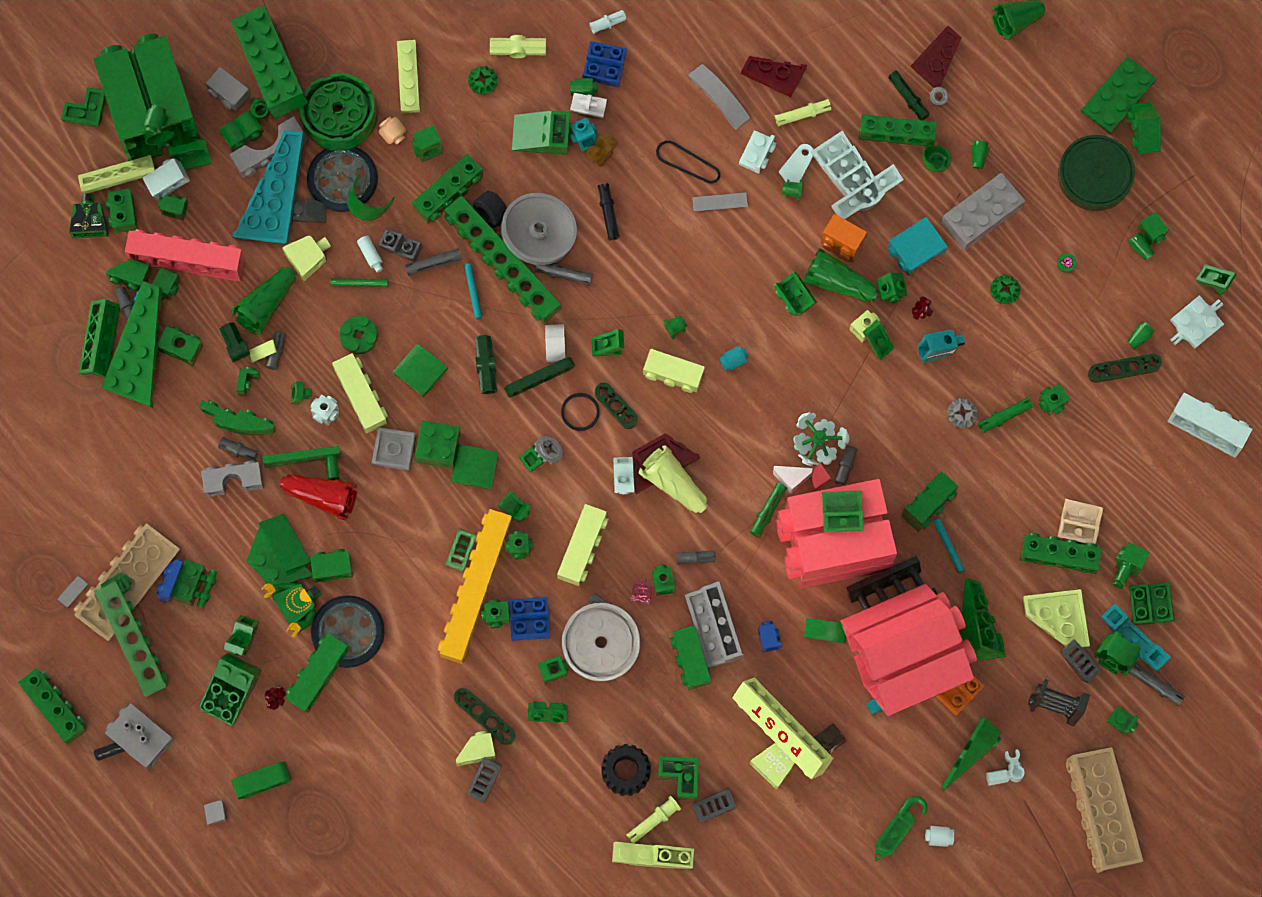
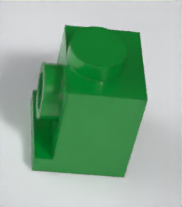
M164 195L159 199L158 208H160V212L164 216L184 220L189 202L187 197L184 196L181 200L180 197L175 195Z
M666 565L656 566L655 570H652L655 595L675 593L671 567L667 568ZM665 575L667 579L665 581H661L660 576Z
M560 655L538 663V668L545 685L566 677V671H569L566 660H561ZM554 667L558 669V672L555 674L551 673V669Z

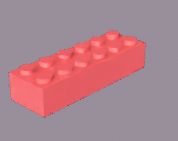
M139 229L135 231L129 230L125 247V254L128 260L133 259L148 264L150 267H162L167 270L241 282L245 265L242 249H239L238 246L228 245L226 247L221 246L217 242L202 243L199 239L184 240L180 236L166 237L164 234L157 232L148 234Z

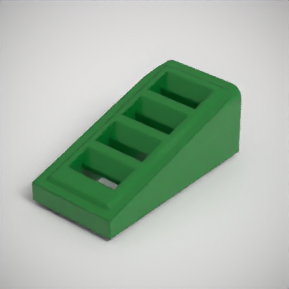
M459 528L445 565L464 572L477 535ZM461 536L467 537V538L471 539V541H470V542L464 541V540L460 539V537H461ZM458 543L466 545L468 549H463L457 545ZM455 550L465 553V557L454 554ZM452 558L463 561L462 565L451 561Z

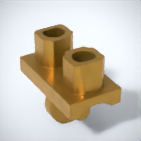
M602 134L598 136L594 145L588 148L586 156L592 162L598 161V165L601 167L613 155V149L617 147L618 142L613 135L605 138Z

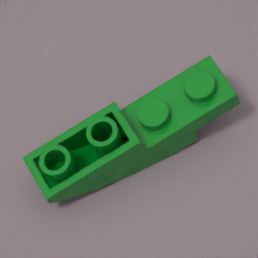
M202 400L199 405L201 412L214 417L213 424L220 429L243 435L273 434L276 431L271 420L264 417L260 419L250 410L246 409V411L240 409L236 416L234 411L228 408L223 410L218 407L217 403L211 400L208 402Z

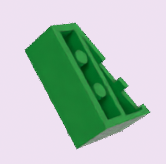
M941 471L915 497V500L904 508L901 517L918 532L922 528L925 530L932 523L931 518L935 514L938 516L945 509L943 505L947 501L951 502L958 495L956 492L958 485Z

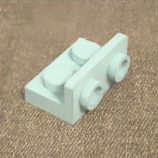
M754 130L739 161V165L759 174L761 169H765L769 159L767 156L769 152L773 153L777 143L774 142L775 136L771 135L769 137Z

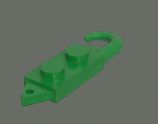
M912 796L905 801L875 843V861L887 856L891 857L914 824V818L908 811L914 803H920L923 806L922 815L926 814L928 806L923 798Z

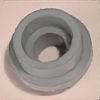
M943 87L933 88L929 95L931 102L935 105L945 104L948 100L947 90ZM938 92L942 94V98L939 100L935 97Z

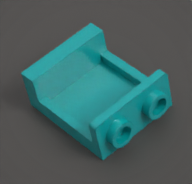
M925 217L889 240L887 250L893 258L895 257L898 260V266L903 273L906 272L910 276L915 269L937 255L945 254L948 246L928 218Z

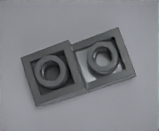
M388 229L385 230L378 244L379 247L414 262L423 247L421 242L406 238L403 234Z

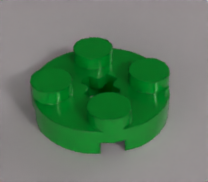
M354 316L341 325L339 337L342 346L347 351L360 355L373 349L378 338V332L375 324L366 316ZM356 331L364 333L362 334V339L353 337Z

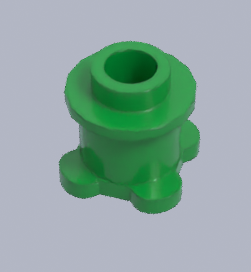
M787 179V183H783L782 194H785V198L787 196L796 197L797 201H800L803 180H800L798 183L790 182Z
M675 315V318L669 321L663 320L664 327L671 339L675 338V334L686 331L685 327L687 324L682 316Z

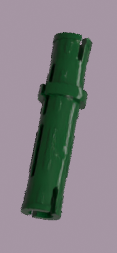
M897 70L892 72L888 79L905 99L908 108L912 109L921 121L929 117L930 113L921 103L920 97L913 93Z

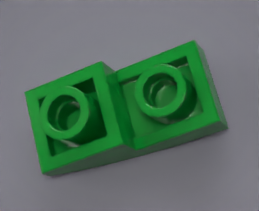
M806 618L805 638L845 643L846 635L841 623Z

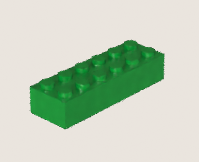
M265 5L231 20L267 107L274 119L308 104L305 93Z

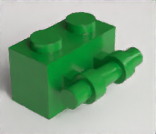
M185 560L172 597L175 601L190 606L194 605L197 598L199 599L197 606L204 608L206 601L208 602L210 599L209 593L211 588L216 583L217 571L210 569L208 576H205L206 569L203 565ZM204 582V588L202 592H199L200 586Z

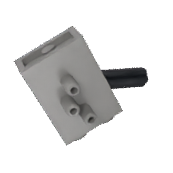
M130 703L129 706L125 705L120 710V716L116 721L112 720L106 727L107 731L105 734L115 743L94 750V756L97 761L116 754L127 752L149 771L174 740Z

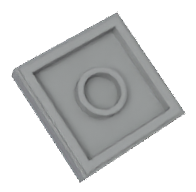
M378 427L371 464L410 471L416 433Z

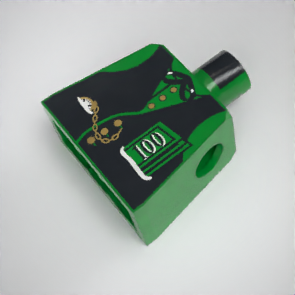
M83 194L82 203L73 205L69 228L72 239L108 237L103 208L99 202L94 203L93 194Z

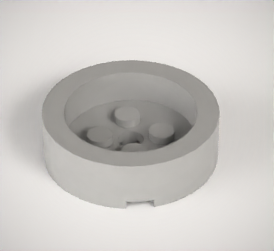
M593 603L576 611L568 620L562 635L563 654L570 667L579 675L594 681H608L625 674L636 662L641 647L640 632L634 619L622 608L608 603ZM599 636H603L607 640V644L603 648L596 645L595 641Z

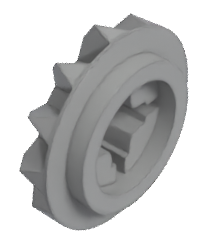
M959 398L952 401L947 410L949 422L957 428L972 426L978 415L975 404L968 399ZM961 406L964 411L968 412L965 414L964 420L962 415L957 414L958 412H960Z
M542 436L534 444L536 446L534 451L538 453L537 457L543 458V462L548 461L551 465L554 462L558 463L563 457L561 445L551 437Z

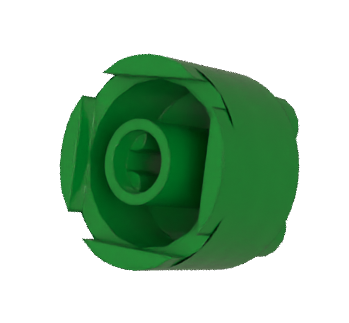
M1115 631L1113 634L1106 635L1095 652L1094 657L1098 656L1100 659L1098 663L1111 673L1117 674L1121 672L1123 673L1122 676H1127L1140 657L1139 651L1141 648L1138 644L1126 640L1120 632Z

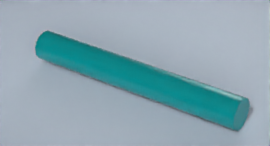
M471 263L464 265L474 316L475 319H481L482 312Z
M940 518L934 520L933 523L957 572L965 571Z

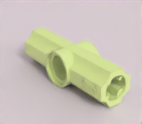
M513 35L510 38H490V55H510L512 58H524L526 55H546V38H526L523 35Z

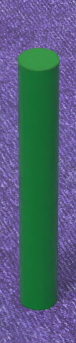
M331 278V286L388 287V279Z

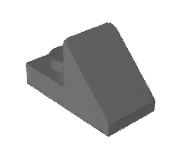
M306 198V202L295 201L292 221L326 223L327 208L322 202Z

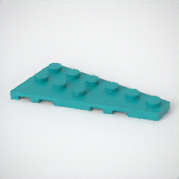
M284 131L275 149V153L266 167L264 176L260 179L248 203L249 206L244 216L242 215L239 221L240 224L237 230L234 231L232 238L288 245L305 135L303 132Z

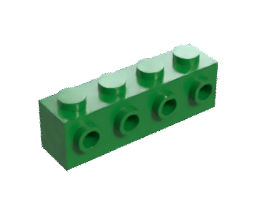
M467 153L412 202L413 209L428 224L431 221H436L444 209L459 196H464L469 191L468 188L471 185H476L482 180L483 169Z
M1029 533L1028 535L1025 534L1023 538L1020 561L1096 574L1099 570L1102 548L1097 547L1093 543L1083 545L1078 544L1076 540H1067L1066 542L1060 541L1058 537L1054 536L1044 538L1040 537V534Z
M330 633L320 639L318 643L319 648L316 652L311 653L307 660L309 662L305 669L302 668L297 675V682L295 685L292 684L286 692L288 695L286 700L309 713L351 648Z
M35 668L18 683L62 740L69 745L86 732L83 727L86 723L79 715L77 717L74 716L71 712L74 708L68 700L63 702L60 698L62 695L61 691L56 685L52 687L49 684L50 677L44 670L40 672Z

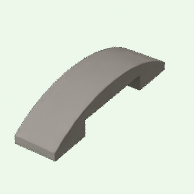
M701 64L688 75L699 90L702 89L722 111L724 118L735 130L750 120L749 115L735 96L706 66Z

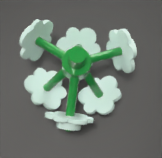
M808 412L799 417L796 426L800 427V429H805L808 426L814 435L812 438L804 433L794 436V447L796 450H799L800 454L798 456L803 459L802 463L805 466L812 467L813 464L819 465L821 462L828 465L832 460H836L837 450L836 448L825 446V441L838 440V446L841 449H845L846 444L849 442V434L847 429L841 427L837 436H834L835 431L833 429L835 424L832 421L828 422L826 419L815 423L813 427L812 423L816 414ZM818 445H821L822 449L816 452L817 461L819 462L817 463L812 457ZM808 451H811L808 457L804 456Z

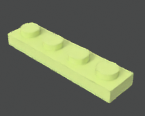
M416 40L397 41L401 114L420 112Z

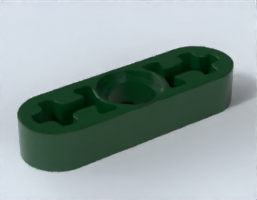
M598 384L595 388L597 400L623 428L633 429L637 425L636 413L609 384ZM600 389H607V395L611 398L608 403H606L607 397L604 394L599 395ZM612 402H620L622 405L621 409L618 411L612 410ZM625 409L627 410L625 411V415L628 418L632 416L633 423H625V417L622 415Z

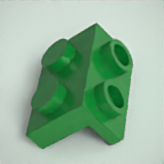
M194 139L191 143H178L168 148L171 159L174 158L180 161L185 170L211 164L205 139Z
M793 272L780 283L773 285L776 289V295L781 300L783 299L786 303L785 308L791 315L800 316L817 303L797 272Z

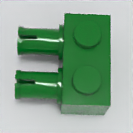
M1128 542L1126 547L1122 546L1115 558V561H1117L1115 567L1118 568V572L1112 585L1123 589L1130 575L1137 577L1150 552Z

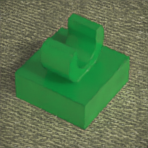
M296 381L291 386V404L299 405L303 399L312 397V389L304 388V382Z

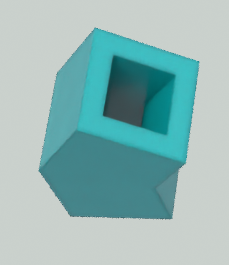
M874 699L866 704L872 716L879 711L884 712Z

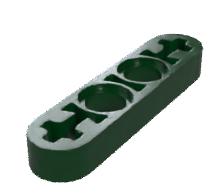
M1148 354L1098 363L1090 367L1088 377L1092 382L1100 383L1154 373L1160 369L1162 360L1156 354ZM1151 359H1153V362H1157L1155 367H1152L1150 364L1144 367L1145 370H1143V364L1149 363ZM1136 362L1139 365V370L1132 371L1129 368V364ZM1111 366H1118L1121 369L1120 374H1113L1110 371ZM1105 367H1107L1106 373H1101L1099 378L1096 375L1092 374L1094 373L1095 369H1097L1098 372H1103L1105 370Z
M566 357L508 384L504 390L509 398L514 397L570 371L575 367V364L571 357Z
M460 688L454 693L455 703L487 732L491 733L501 744L510 745L514 742V730L469 690ZM466 693V698L469 702L472 699L475 700L469 705L468 709L465 708L468 704L464 700L458 701L459 694L464 695ZM475 705H480L483 708V712L478 716L474 715L472 708ZM489 718L497 720L498 723L495 728H489L486 725ZM501 724L504 726V727H502L501 729H502L505 733L511 732V733H510V737H511L510 740L507 739V738H506L505 740H503V739H502V738H503V735H502V733L499 732V731H498V734H495V733H494V732H496L497 730H499Z

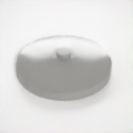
M530 193L520 196L508 206L502 219L501 233L506 246L516 257L530 264L548 265L561 260L570 252L576 239L577 225L571 210L561 200L544 193Z

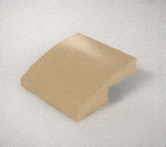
M1065 499L1057 537L1096 544L1103 507Z

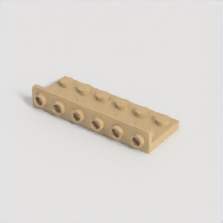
M147 523L144 527L140 525L133 533L136 536L133 541L128 540L122 547L124 551L122 555L114 557L109 564L112 566L108 572L103 571L97 579L100 581L97 587L92 586L86 593L88 597L84 603L80 601L73 610L76 612L74 615L76 619L78 618L107 641L114 635V631L94 591L101 588L102 583L118 573L127 574L132 582L129 585L131 590L123 595L126 601L130 600L135 608L180 550V548ZM120 598L111 601L110 605L113 608L120 607ZM125 614L120 615L119 623L122 625L128 616Z
M1113 748L1085 752L1067 758L1066 769L1071 775V787L1077 797V809L1081 812V824L1087 834V846L1091 849L1093 856L1092 865L1097 873L1143 862Z

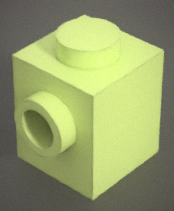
M867 310L850 325L849 330L863 343L867 340L863 331L876 320L880 321L875 313H870Z

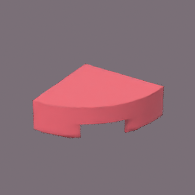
M821 463L815 467L812 474V485L815 490L831 480V477Z

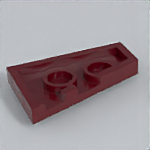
M947 26L914 61L911 67L933 88L941 87L961 37L951 27Z
M749 56L741 70V74L792 97L807 69V65H792L791 62L785 61L784 63L773 62L772 59Z

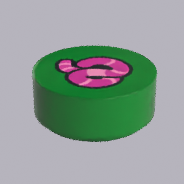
M1070 253L1060 255L1057 261L1058 269L1064 273L1072 272L1076 267V258Z

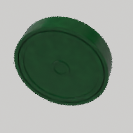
M1089 135L1074 141L1065 150L1058 167V181L1064 195L1076 206L1091 211L1107 210L1122 202L1129 193L1135 177L1134 162L1128 150L1120 142L1103 135Z

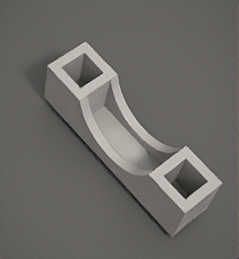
M294 116L278 125V137L271 147L264 150H254L244 145L229 154L232 163L242 178L246 176L251 177L258 169L267 167L285 130L304 133ZM304 135L303 145L307 141L306 135Z

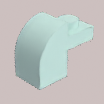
M633 457L613 458L615 493L629 494L634 492Z

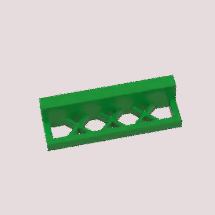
M107 299L91 301L78 374H93L105 378L110 366L120 304ZM97 306H100L99 312L96 314ZM90 360L89 369H86L87 363Z

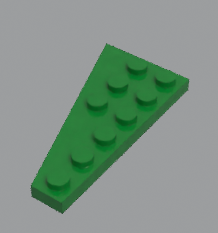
M143 281L101 388L153 408L152 392L155 387L153 380L157 362L158 316L161 311L162 288Z

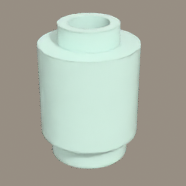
M930 826V829H926L925 841H929L930 846L948 847V845H953L954 829Z

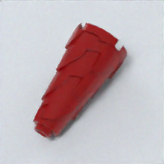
M288 474L286 477H282L280 482V488H283L285 494L298 498L341 520L349 518L345 514L346 512L351 514L355 505L357 491L353 490V487L356 488L357 484L349 481L325 480Z

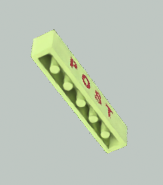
M755 677L743 681L732 697L738 706L764 730L766 735L771 737L777 746L790 757L791 761L803 770L806 776L813 779L823 775L834 758Z

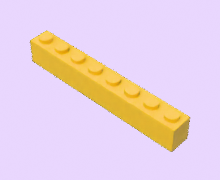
M489 509L488 514L485 513L481 523L484 525L483 530L477 534L475 540L478 543L476 550L472 549L469 557L471 561L470 567H466L463 574L465 582L463 586L460 585L458 588V602L452 606L450 612L453 615L451 622L447 621L444 629L446 633L445 639H441L438 646V651H440V657L460 664L464 662L512 522L511 515Z

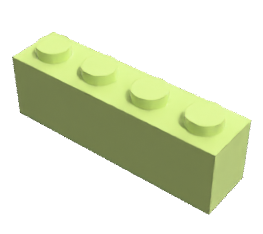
M353 353L333 362V368L366 434L386 425L385 418L388 415L384 407H379L377 401L380 399L375 390L371 391L369 385L372 383L367 373L363 375L361 371L363 365L359 357L355 358Z
M587 504L584 505L558 571V579L580 586L581 581L585 582L588 571L585 570L588 564H592L595 557L593 553L594 547L599 546L602 539L600 532L602 529H606L609 518H606V511Z

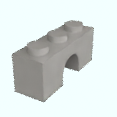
M253 460L246 461L242 465H236L235 463L226 464L222 468L211 466L201 471L206 497L225 495V484L232 478L242 481L244 492L263 489L260 464Z

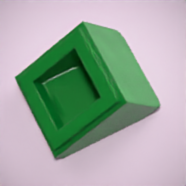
M535 445L531 446L519 457L529 472L534 471L545 463L543 458L537 457L538 453L534 451Z

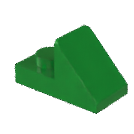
M1205 264L1196 281L1198 284L1214 288L1217 294L1221 296L1230 287L1236 277V273Z
M617 329L592 337V356L622 355V349H624V330Z

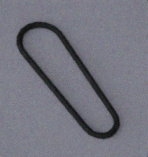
M669 140L663 141L657 146L656 155L661 162L710 184L720 179L718 168L677 143ZM666 143L675 145L715 169L718 173L717 178L710 181L663 160L659 155L660 147Z

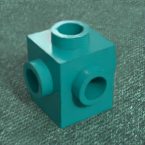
M587 117L570 125L572 131L569 133L573 144H578L581 152L594 145L597 140L595 134L598 132L594 123L590 124Z

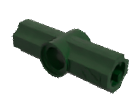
M480 335L474 337L477 355L475 357L477 374H479L481 394L488 395L497 392L495 357L492 352L491 336Z

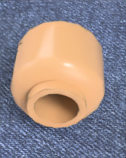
M388 117L379 125V134L388 144L395 142L397 145L405 139L406 128L397 117Z

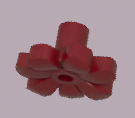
M922 296L920 301L916 302V307L912 308L914 319H924L926 316L930 317L933 311L929 307L932 303L931 300Z
M277 686L276 689L272 687L265 692V700L268 701L267 708L276 710L279 705L283 706L285 700L282 698L286 695L283 687Z

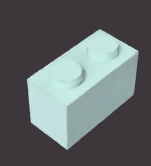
M174 158L164 161L162 166L157 169L154 168L155 172L148 173L143 177L152 197L158 200L160 197L167 196L190 181L181 162Z

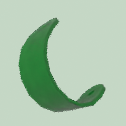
M358 174L347 194V205L350 212L356 218L363 221H373L380 218L389 209L395 198L393 197L385 207L373 208L363 204L354 192V185L360 177V174Z

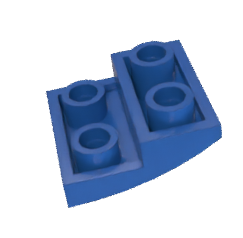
M590 41L582 78H593L594 82L619 87L627 48Z
M175 559V562L171 561L170 566L165 568L164 582L157 589V595L161 602L170 601L184 565L183 561Z
M548 597L509 600L511 641L550 638Z

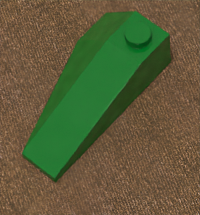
M981 718L943 783L941 791H945L983 758L992 747L996 749L1001 741V738L998 737L1001 731L986 718Z

